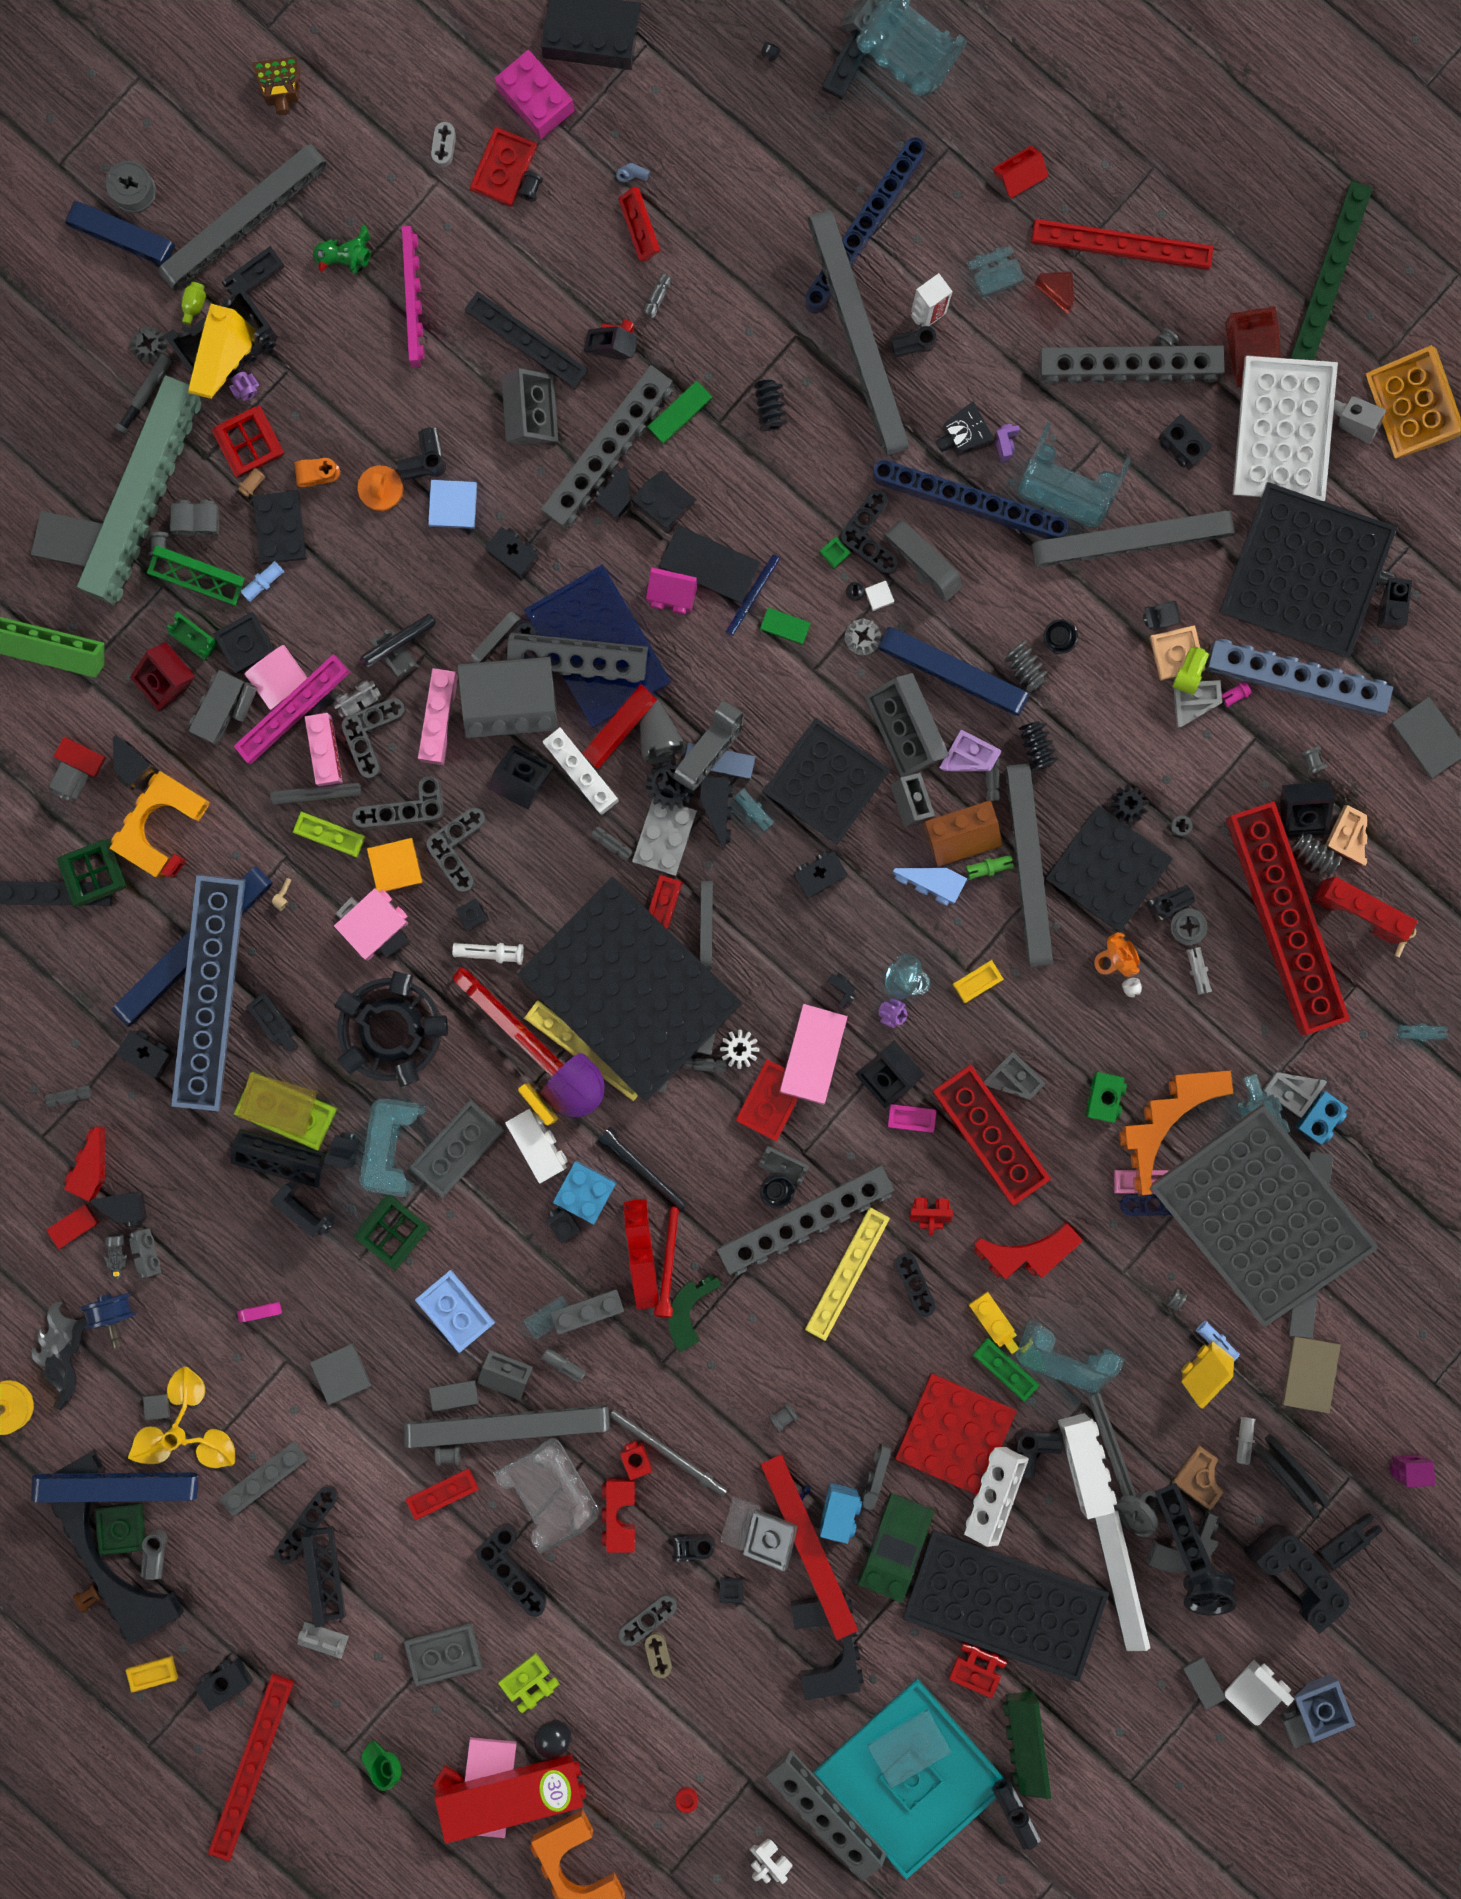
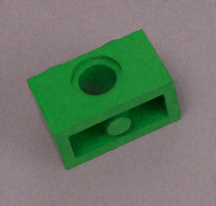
M1100 1072L1093 1073L1085 1117L1115 1123L1116 1119L1120 1118L1122 1106L1119 1105L1120 1097H1124L1127 1084L1124 1083V1077ZM1105 1091L1110 1092L1112 1095V1101L1109 1104H1104L1101 1100V1096Z

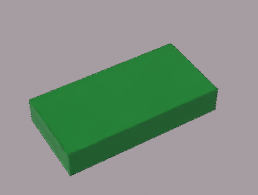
M768 607L760 630L803 645L811 623Z

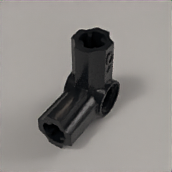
M428 427L418 432L422 455L398 460V468L403 481L428 475L438 477L445 472L446 464L443 460L437 428ZM438 460V464L435 467H429L431 461Z
M1184 885L1166 895H1159L1145 903L1155 923L1173 915L1174 912L1195 902V899L1188 885Z
M1022 1428L1015 1434L1016 1452L1029 1458L1022 1478L1035 1477L1037 1452L1062 1453L1064 1441L1061 1432L1031 1431L1028 1428ZM1025 1437H1032V1442L1029 1445H1022V1440Z

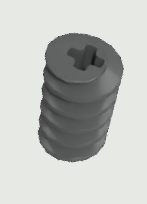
M1024 640L1009 650L1004 660L1005 662L1013 661L1009 668L1011 670L1018 668L1015 677L1023 676L1020 684L1028 683L1025 692H1031L1051 678L1044 679L1047 670L1039 672L1042 663H1033L1037 655L1029 657L1032 648L1024 649L1023 647L1027 643V640Z
M1303 832L1291 846L1292 853L1297 852V861L1302 857L1305 858L1304 866L1312 863L1310 869L1312 872L1319 868V877L1326 873V878H1328L1338 867L1342 857L1336 856L1333 858V850L1326 852V845L1318 847L1320 841L1315 839L1311 842L1312 835L1309 833L1303 837Z

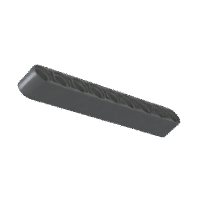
M312 144L302 148L159 267L158 274L173 291L182 288L326 168L327 161Z
M1221 511L1037 541L1032 543L1035 567H1047L1226 538L1234 535L1235 531L1231 511Z
M1029 763L1005 766L1027 962L1029 968L1049 966L1053 964L1031 769Z
M607 1405L403 1423L405 1448L610 1430L609 1408Z

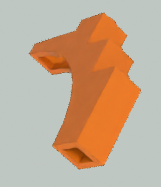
M1231 1071L1173 1076L1172 1081H1169L1170 1095L1174 1096V1099L1147 1102V1107H1144L1145 1120H1149V1124L1125 1126L1122 1128V1132H1119V1142L1121 1146H1124V1151L1134 1150V1154H1131L1132 1168H1136V1177L1133 1178L1134 1190L1138 1191L1139 1196L1152 1194L1150 1187L1152 1186L1151 1176L1154 1159L1161 1141L1171 1126L1184 1113L1196 1105L1213 1098L1233 1094Z

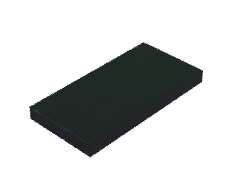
M678 525L659 568L696 577L697 585L739 604H743L761 562Z

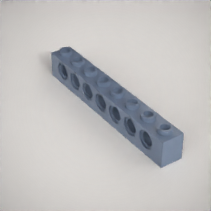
M1226 639L1215 640L1210 646L1205 666L1206 670L1204 671L1380 717L1387 714L1393 687L1388 686L1386 681L1378 679L1373 681L1365 680V676L1360 674H1351V676L1342 674L1343 671L1337 668L1323 669L1320 668V664L1314 662L1300 663L1298 662L1299 659L1291 656H1285V658L1277 657L1276 653L1272 651H1254L1252 646H1235ZM1228 654H1233L1237 657V664H1231L1228 661ZM1250 660H1256L1259 663V670L1251 668ZM1274 665L1280 667L1281 676H1276L1273 673L1272 667ZM1295 671L1303 674V682L1295 679ZM1317 677L1325 680V688L1318 686ZM1339 683H1344L1347 686V693H1342L1339 690ZM1362 689L1369 691V699L1362 697Z

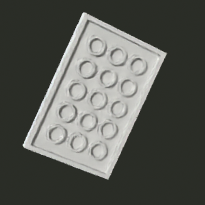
M1256 356L1245 357L1233 496L1261 497L1265 484L1270 482L1325 501L1338 362Z

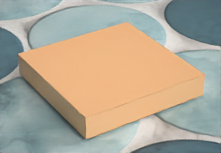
M1195 625L1149 637L1160 681L1175 678L1179 669L1184 664L1189 649L1191 647L1200 648Z

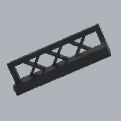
M239 1129L232 1143L230 1164L319 1188L327 1153ZM238 1152L245 1154L249 1159L237 1157ZM260 1160H267L271 1165H265ZM282 1166H289L293 1171H286ZM304 1172L316 1174L315 1179L307 1177Z
M333 1526L307 1529L302 1536L315 1628L324 1627L326 1620L346 1617ZM328 1534L329 1543L325 1548L317 1543L316 1535ZM323 1555L332 1560L333 1565L329 1570L320 1565L319 1560ZM326 1577L333 1580L336 1585L331 1593L323 1587V1581ZM330 1599L338 1604L339 1612L327 1613L326 1604Z

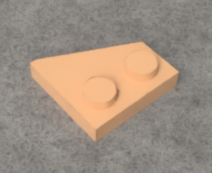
M1344 805L1325 844L1327 848L1361 866H1366L1365 844H1367V834L1365 830L1367 827V815L1349 805Z

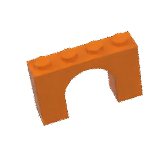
M583 1809L534 1834L531 1841L532 1844L530 1845L531 1851L535 1858L539 1857L542 1863L541 1871L545 1879H550L553 1885L551 1890L555 1899H624L625 1892L615 1872L593 1884L585 1886L570 1882L562 1873L560 1867L562 1856L571 1848L592 1838L593 1828Z

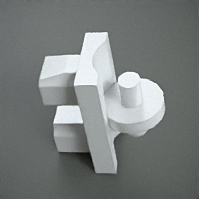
M767 1839L759 1846L754 1844L749 1849L762 1864L760 1866L756 1860L751 1864L755 1870L752 1875L754 1881L762 1878L767 1884L771 1880L767 1872L776 1882L780 1881L781 1884L788 1880L785 1875L791 1869L792 1864L785 1856H781L775 1863L771 1860L770 1857L778 1850L772 1840Z

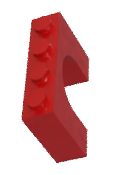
M1336 876L1322 880L1311 901L1329 911L1342 910L1369 922L1374 926L1372 934L1390 944L1408 941L1418 922L1416 919Z

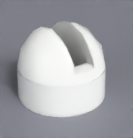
M1129 978L1122 983L1123 991L1128 997L1134 998L1135 994L1139 995L1142 991L1138 978Z

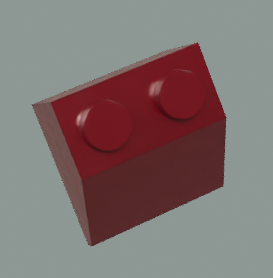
M165 642L145 652L130 678L159 712L187 690L195 676L178 657L176 652Z

